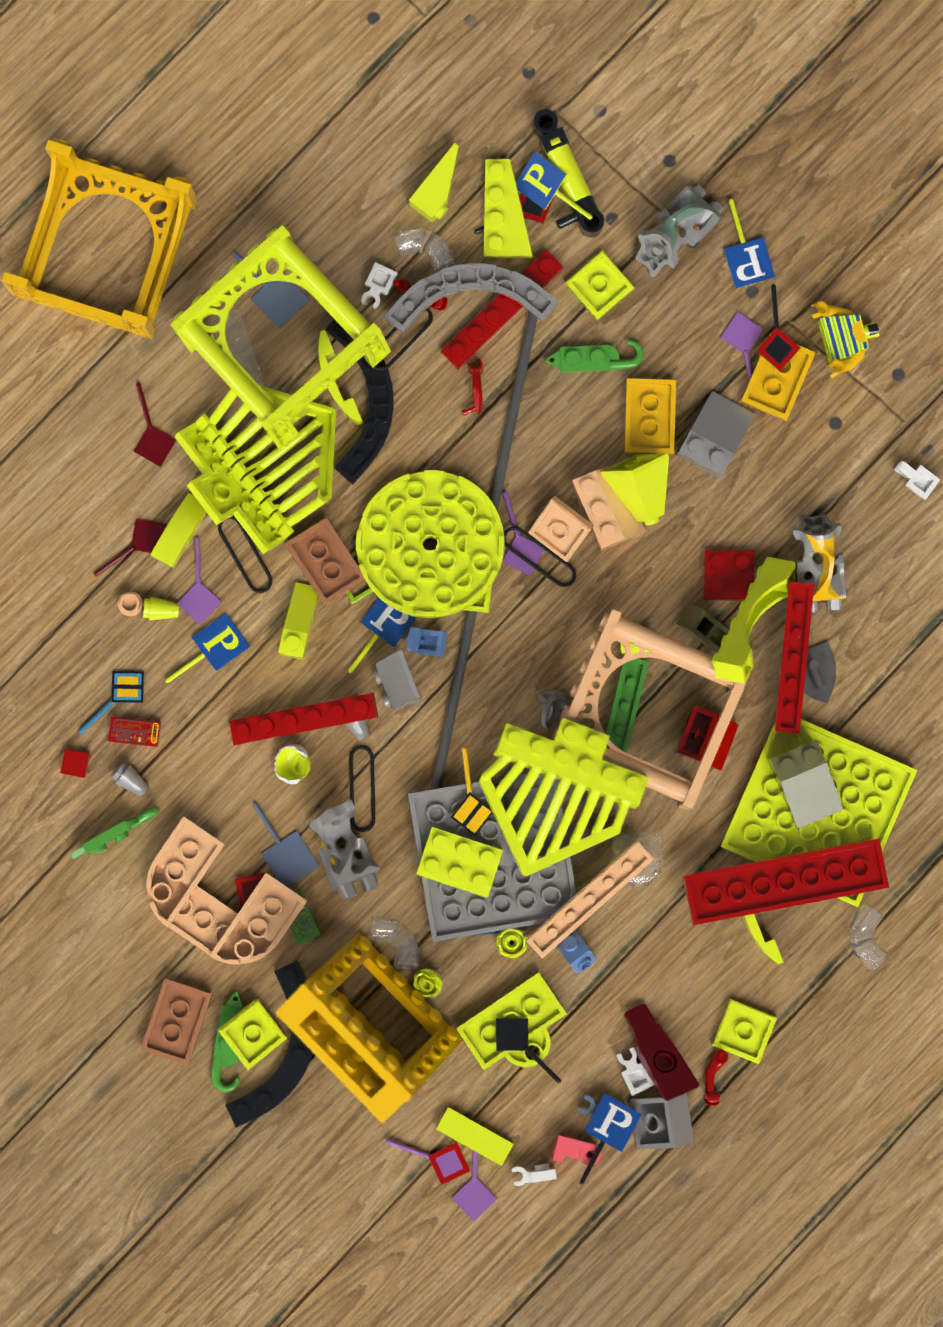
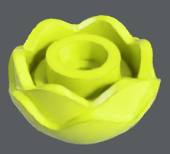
M518 928L502 930L496 939L497 949L500 954L508 958L519 957L527 949L526 934ZM510 940H513V941H514V944H513V945H511V944L509 943Z
M424 968L414 975V988L424 997L433 998L442 991L443 981L437 971Z

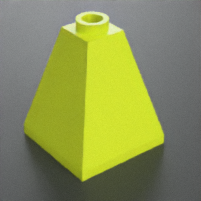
M668 453L636 454L601 471L603 478L637 522H644L645 525L659 522L658 517L665 513L669 466Z

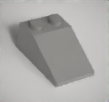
M712 391L677 456L721 479L755 414Z
M402 650L375 664L377 670H374L373 674L378 685L383 683L386 693H383L382 697L386 708L392 707L394 712L421 701Z

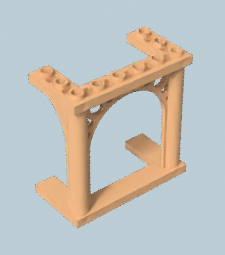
M612 609L610 614L605 613L598 628V631L602 633L600 637L595 636L589 649L594 651L590 661L585 659L579 672L584 674L580 684L575 682L570 696L574 698L570 707L565 705L560 719L565 718L575 723L586 718L592 719L594 721L593 730L604 733L598 716V699L602 686L615 669L626 662L639 658L662 659L728 687V698L692 781L629 755L617 748L610 740L607 743L609 749H605L602 760L649 777L646 787L680 801L679 807L685 810L693 809L746 683L741 684L717 679L715 667L712 666L713 656L621 617V612ZM615 641L620 642L624 646L625 656L622 659L615 658L611 652V644ZM629 642L634 644L633 647L640 648L636 654L631 653ZM605 652L607 657L612 661V664L609 668H604L602 666V663H606V658L604 656ZM597 671L600 677H595ZM594 682L600 684L598 689L593 688L592 684ZM588 691L593 693V695L586 697ZM586 703L592 705L590 713L578 715L579 712L586 709L587 706H584ZM555 728V730H554V732H553V734H552V737H551V739H550V740H552V741H554V738H555V735H556V732H557V729H556V728Z

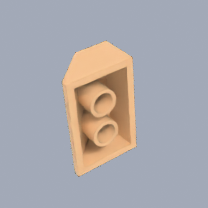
M609 467L590 472L572 480L571 483L587 521L594 525L591 531L600 552L646 532L642 522L636 521L603 478L601 471Z

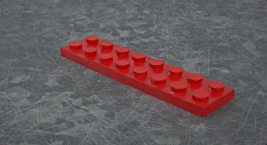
M880 838L683 876L692 926L889 888Z

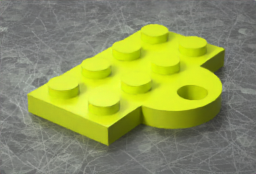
M538 972L456 1029L483 1070L503 1057H506L509 1062L516 1066L532 1067L538 1063L535 1060L528 1059L525 1051H496V1019L528 1018V1046H537L540 1050L538 1057L543 1061L550 1050L551 1044L547 1027L567 1015V1013Z

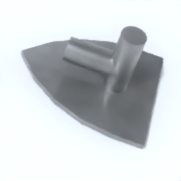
M828 641L808 649L804 693L827 704L833 692L836 679V664Z

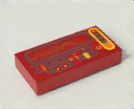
M111 717L108 742L158 747L161 722Z

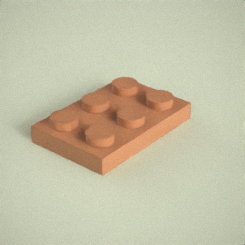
M324 518L285 543L287 550L324 606L329 605L366 581L359 566L327 518Z
M164 978L140 1050L188 1066L212 993Z

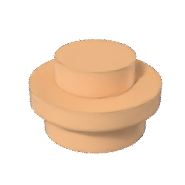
M126 592L119 598L118 608L126 616H136L143 608V600L135 592Z

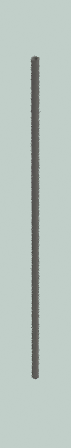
M531 312L528 314L490 498L497 512L538 319ZM467 611L430 790L441 788L477 615V612Z

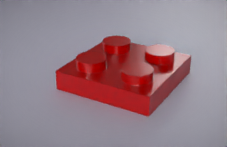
M705 550L704 600H745L748 595L749 585L754 583L755 551Z

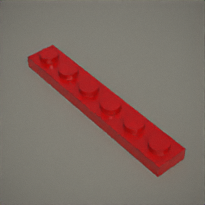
M546 249L521 274L544 288L563 270L564 266ZM500 294L441 350V354L459 370L523 306L517 301Z
M789 582L775 731L800 734L815 584Z
M374 693L231 720L229 723L233 745H241L379 717Z

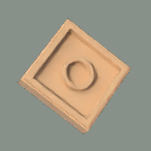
M554 496L528 533L565 562H568L594 525Z

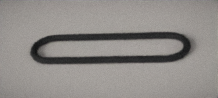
M429 308L425 309L430 317L428 323L386 366H375V370L384 371L388 369L431 325L433 314ZM394 327L384 337L385 340H387L397 330V328Z
M231 516L228 519H233L238 523L268 576L269 584L265 589L259 590L252 585L222 532L223 522L218 524L219 534L252 591L256 593L267 592L272 586V576L248 533L235 516Z
M512 526L504 531L505 547L560 587H568L574 583L576 571L571 564L565 562L520 527ZM511 530L521 532L569 567L573 573L571 581L568 583L558 582L513 549L506 542L507 533Z
M361 745L355 747L349 757L350 800L354 804L353 755L357 750L364 749L370 754L372 821L370 826L364 829L359 828L355 824L354 817L351 818V824L357 831L367 832L373 828L376 820L374 755L370 748Z

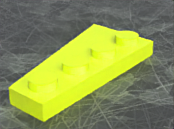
M485 159L484 258H534L510 159Z

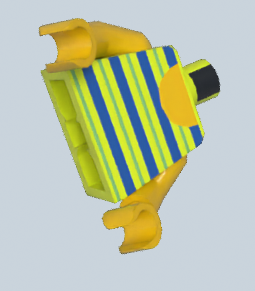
M823 301L811 304V307L814 306L818 310V313L812 314V317L814 319L822 317L817 323L829 363L826 365V368L832 367L834 369V373L830 377L834 378L841 373L853 370L865 357V351L869 348L867 339L879 336L877 323L873 322L863 325L860 314L854 315L852 310L835 305H827Z

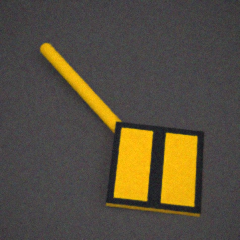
M463 747L462 755L467 796L450 817L472 835L476 836L493 812L490 807L472 794L467 748Z

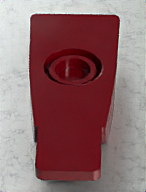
M641 1004L626 1011L624 1017L634 1033L633 1045L640 1063L663 1099L670 1101L698 1088L699 1083L673 1042L661 1026L656 1023L648 1007L645 1004Z

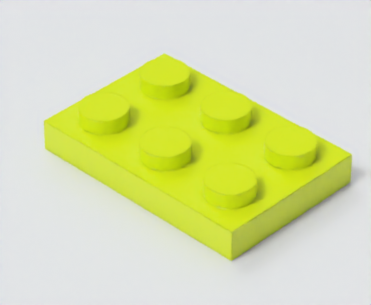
M431 827L416 875L488 898L503 850Z

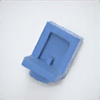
M410 627L406 637L407 651L421 655L444 657L448 633Z
M576 930L557 945L576 974L587 970L596 961L595 956Z

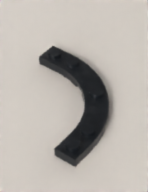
M335 319L325 329L344 348L354 341ZM364 356L357 363L363 372L368 387L369 409L367 420L357 442L334 468L352 485L371 466L383 448L390 431L394 410V395L389 370H375L369 365ZM384 359L381 360L376 366H386Z
M298 961L274 971L287 1000L307 981ZM292 1030L287 1053L274 1075L255 1091L226 1104V1108L236 1128L264 1115L279 1105L290 1095L305 1074L313 1052Z

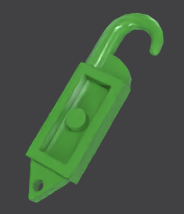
M627 340L626 343L635 347L636 356L633 359L624 360L619 359L617 350L611 345L560 347V350L545 359V362L561 370V373L632 369L642 362L644 351L642 346L634 340Z
M154 806L85 842L81 848L70 854L72 859L85 853L90 854L91 852L97 855L107 849V843L113 840L118 843L128 838L129 831L153 818L159 813L160 808Z
M238 992L234 993L225 1006H221L218 1029L244 1009ZM235 996L238 997L237 1001L233 999ZM217 1031L211 1082L217 1090L231 1092L239 1085L240 1077H236L232 1084L225 1085L220 1080L222 1067L232 1066L237 1063L238 1057Z

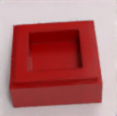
M65 749L60 773L86 778L90 754Z

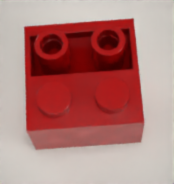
M694 705L675 753L700 763L720 715ZM730 720L712 762V768L722 771L739 724Z

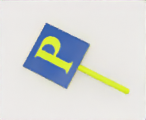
M534 152L516 181L518 191L544 210H546L554 195H557L582 215L592 219L590 213L558 191L567 174L543 156Z
M225 613L192 637L202 653L166 678L165 682H171L204 657L207 658L215 671H218L250 648V646Z

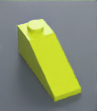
M456 143L452 145L409 199V205L431 223L436 218L440 220L448 210L446 206L449 200L459 152V146Z
M295 583L278 653L280 655L305 659L318 595L311 585Z

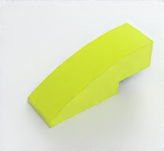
M187 494L150 554L153 558L173 569L185 548L188 547L206 514V511L194 495Z

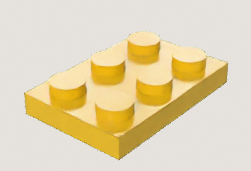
M798 345L800 347L799 351L781 371L777 370L765 358L760 356L741 403L787 421L816 352Z
M626 379L624 453H668V455H674L676 380Z

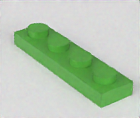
M634 659L622 665L606 730V735L610 736L609 740L625 753L628 751L649 661Z

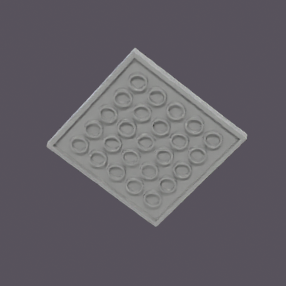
M541 773L511 822L516 833L538 792L543 778ZM527 774L519 775L501 798L505 811L514 799ZM503 778L491 780L495 788ZM556 779L523 843L522 848L526 856L531 849L558 785ZM479 782L471 783L472 794L490 807ZM466 784L408 793L419 863L431 827L503 850L488 898L421 876L432 942L544 923L576 894L570 857L524 877L514 860L494 814H492L476 836L472 835L450 817L467 796ZM562 805L536 860L546 855L563 816ZM566 834L559 850L568 846Z

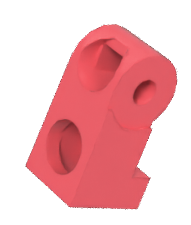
M557 1133L551 1158L554 1161L563 1162L564 1156L579 1159L585 1165H588L598 1146L590 1141ZM600 1152V1154H599V1156H598L596 1162L594 1163V1165L599 1162V1160H600V1158H601V1152Z

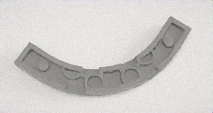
M470 263L444 268L440 272L421 279L399 298L384 318L404 334L425 309L434 302L450 294L467 290H486L505 295L517 301L542 322L556 308L559 302L534 281L516 271L496 267V265Z

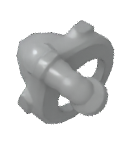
M558 689L546 690L537 696L538 700L546 702L541 714V725L543 728L549 729L556 717H560V709L568 705V700L564 693ZM549 707H550L549 716H548V718H547V720H546L547 712H548V709H549Z

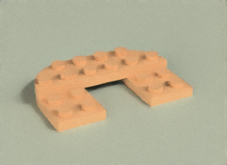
M183 816L150 866L146 888L151 909L165 926L171 928L209 954L210 957L220 962L247 964L267 956L280 943L307 903V900L268 873H265L239 913L199 887L198 884L225 844Z

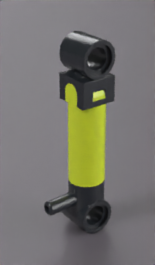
M542 109L536 113L533 121L534 132L540 137V146L549 162L567 174L561 184L565 196L590 213L592 218L598 222V226L595 228L587 227L585 221L588 218L570 206L573 213L556 220V224L559 229L578 222L579 229L584 236L590 238L597 237L603 230V214L595 203L570 149L569 141L563 128L557 129V115L550 109ZM543 119H548L551 121L552 126L545 129L540 127L539 122Z

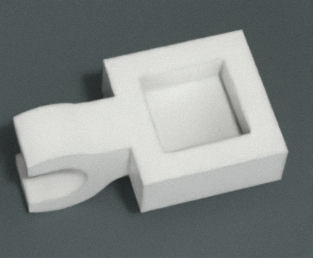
M904 461L899 462L894 469L899 475L908 479L905 486L923 500L928 498L941 480L923 466L919 465L914 470Z
M549 1163L534 1165L535 1170L527 1171L522 1166H515L512 1168V1172L519 1171L523 1174L521 1180L514 1181V1185L521 1186L529 1182L534 1183L557 1179L555 1167H550Z

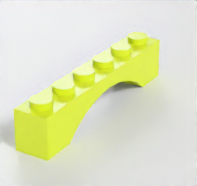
M767 557L764 564L759 566L754 583L749 585L746 599L741 601L739 612L736 617H733L728 634L722 638L720 650L713 656L712 666L715 667L717 679L741 684L746 683L754 667L752 650L748 643L751 630L758 618L768 608L788 597L789 582H796L795 562Z

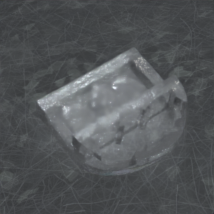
M662 832L620 833L612 837L613 860L636 840L654 858L651 863L627 883L628 885H648L661 873L663 866Z

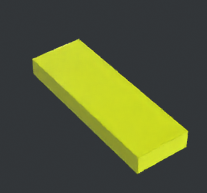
M449 1107L436 1130L501 1166L514 1145Z

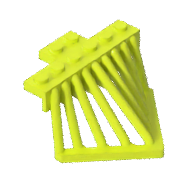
M259 385L278 407L292 396ZM230 389L209 418L206 414L201 415L195 423L179 431L174 437L203 474L192 480L187 487L216 525L234 515L260 551L265 554L283 543L294 532L292 529L293 525L326 504L332 498L336 410L311 402L291 422L294 424L305 415L315 417V419L298 431L299 434L283 449L280 450L277 447L263 459L246 468L245 464L273 441L266 434L249 449L239 455L235 454L262 427V422L257 417L230 443L226 442V437L250 412L247 405L243 403L219 431L217 430L216 424L237 397L236 393ZM322 426V433L264 477L257 481L254 479L255 476ZM321 446L319 456H316L276 488L266 493L264 492L266 487ZM319 468V476L314 477L313 480L280 504H273V501ZM318 488V496L289 517L282 516L284 512Z
M562 718L554 741L511 724H505L498 746L493 753L494 756L499 758L481 774L479 784L522 876L527 877L619 835L629 807L635 809L640 805L649 777L602 760L610 738L609 735ZM509 762L514 763L510 771L495 788L491 778ZM528 768L529 771L524 782L505 811L501 798L523 769ZM541 773L543 778L538 792L516 833L511 822ZM554 780H559L548 811L526 856L522 848L525 838ZM572 785L574 789L546 855L536 860L568 788ZM584 791H588L585 806L570 837L569 845L559 850ZM601 796L603 797V804L592 827L591 835L581 839L596 803ZM614 802H617L619 808L610 827L603 829Z

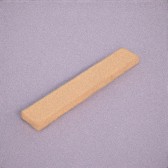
M636 840L525 939L527 943L543 959L654 860L653 856Z

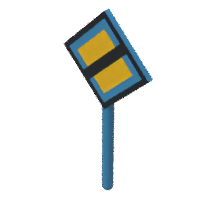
M112 671V699L79 730V734H83L114 703H143L144 671Z

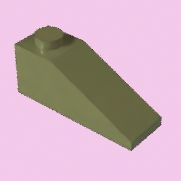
M691 603L676 623L715 653H718L721 648L723 636L729 632L727 627L707 611Z

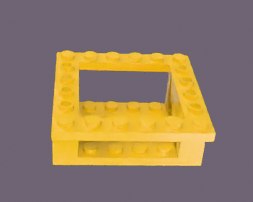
M359 932L275 1012L381 1123L386 1121L401 1105L414 1096L463 1040L459 1036L458 1031L442 1018L440 1012L432 1008L424 1000V996L407 982L405 976L397 972L390 965L389 960L372 946L371 941ZM361 964L432 1035L407 1060L384 1039L383 1034L379 1030H376L367 1021L364 1014L357 1011L349 1003L348 998L337 990Z

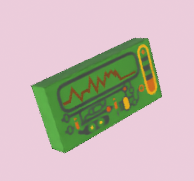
M300 889L295 891L297 894L303 897V894ZM306 903L290 926L298 945L321 935Z

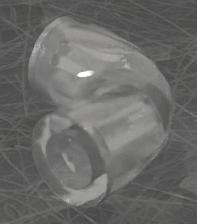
M413 228L392 235L401 258L412 253H423L428 257L434 271H440L456 263L453 252L444 238L432 230Z
M864 902L857 910L850 924L849 942L853 954L870 971L875 972L888 956V952L881 948L874 940V930L884 917Z
M372 916L370 941L386 942L392 946L395 954L394 968L399 970L419 969L418 943L411 930L398 920Z

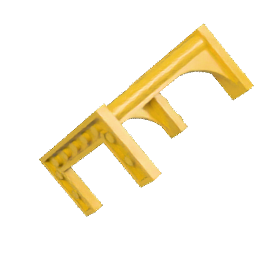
M56 139L55 142L48 140L45 150L51 158V171L46 196L19 276L4 272L1 282L13 296L153 339L156 331L153 323L190 210H195L198 202L192 185L188 184L189 180L179 176H175L174 179L167 177L166 182L162 180H156V183L146 180L147 177L142 174L133 172L132 175L123 173L124 170L114 165H110L107 168L100 166L99 161L91 158H86L85 161L78 159L74 149L70 147V143L61 139ZM78 176L87 178L89 182V189L82 192L77 189L75 181ZM93 178L100 184L103 181L104 186L102 188L95 187ZM69 187L76 194L73 199H67L68 195L71 194L68 192ZM120 187L126 188L124 193L119 192ZM112 194L132 201L143 210L153 229V253L134 312L124 310L122 316L38 290L61 221L75 204L94 195ZM143 194L145 198L152 196L146 203L140 201V196ZM164 201L167 203L164 212L160 214H152L150 212V208L155 202ZM167 218L166 222L163 221V228L156 225L157 220Z

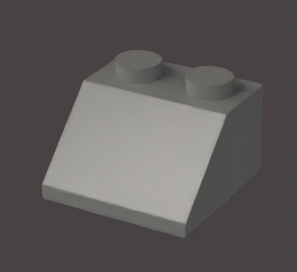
M687 1093L670 1101H665L661 1095L630 1099L631 1108L642 1114L634 1128L637 1149L675 1148L694 1143Z

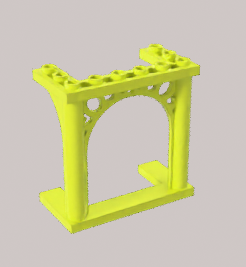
M283 225L278 229L275 228L270 231L264 242L252 247L246 258L241 262L234 263L230 267L229 273L223 278L215 280L204 295L197 296L193 300L192 305L185 312H179L170 324L185 347L191 353L196 350L262 422V427L280 450L299 434L291 420L362 356L374 368L391 352L381 329L375 323L371 325L300 250L293 241L289 231ZM272 258L279 267L275 274H269L266 269L267 263ZM261 269L262 274L258 278H254L253 275L257 274ZM286 269L292 271L289 275L283 274ZM270 281H286L307 290L354 340L280 407L235 360L226 341V322L234 303L247 290L258 284ZM221 303H225V307L222 310L216 309L221 306ZM208 315H217L220 317V322L215 326H207L203 323V319ZM208 333H220L217 340L214 339L213 334L211 336L208 335Z

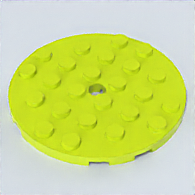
M424 470V472L406 474L384 486L368 503L362 514L363 517L356 535L359 568L375 595L388 606L401 613L421 618H438L458 613L477 602L489 590L498 576L505 550V537L501 519L489 497L478 486L462 476L438 470ZM428 538L436 539V549L426 550L423 545L424 541Z

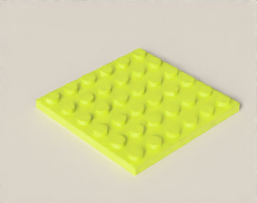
M775 719L720 847L753 862L879 838L883 851L917 770L802 719L800 734L775 731ZM817 740L844 810L797 829L768 760ZM864 893L839 897L837 899L859 907Z

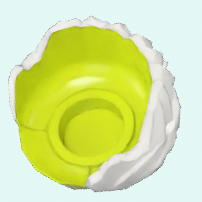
M291 744L279 749L275 757V774L285 783H299L308 775L311 769L309 755L302 745Z

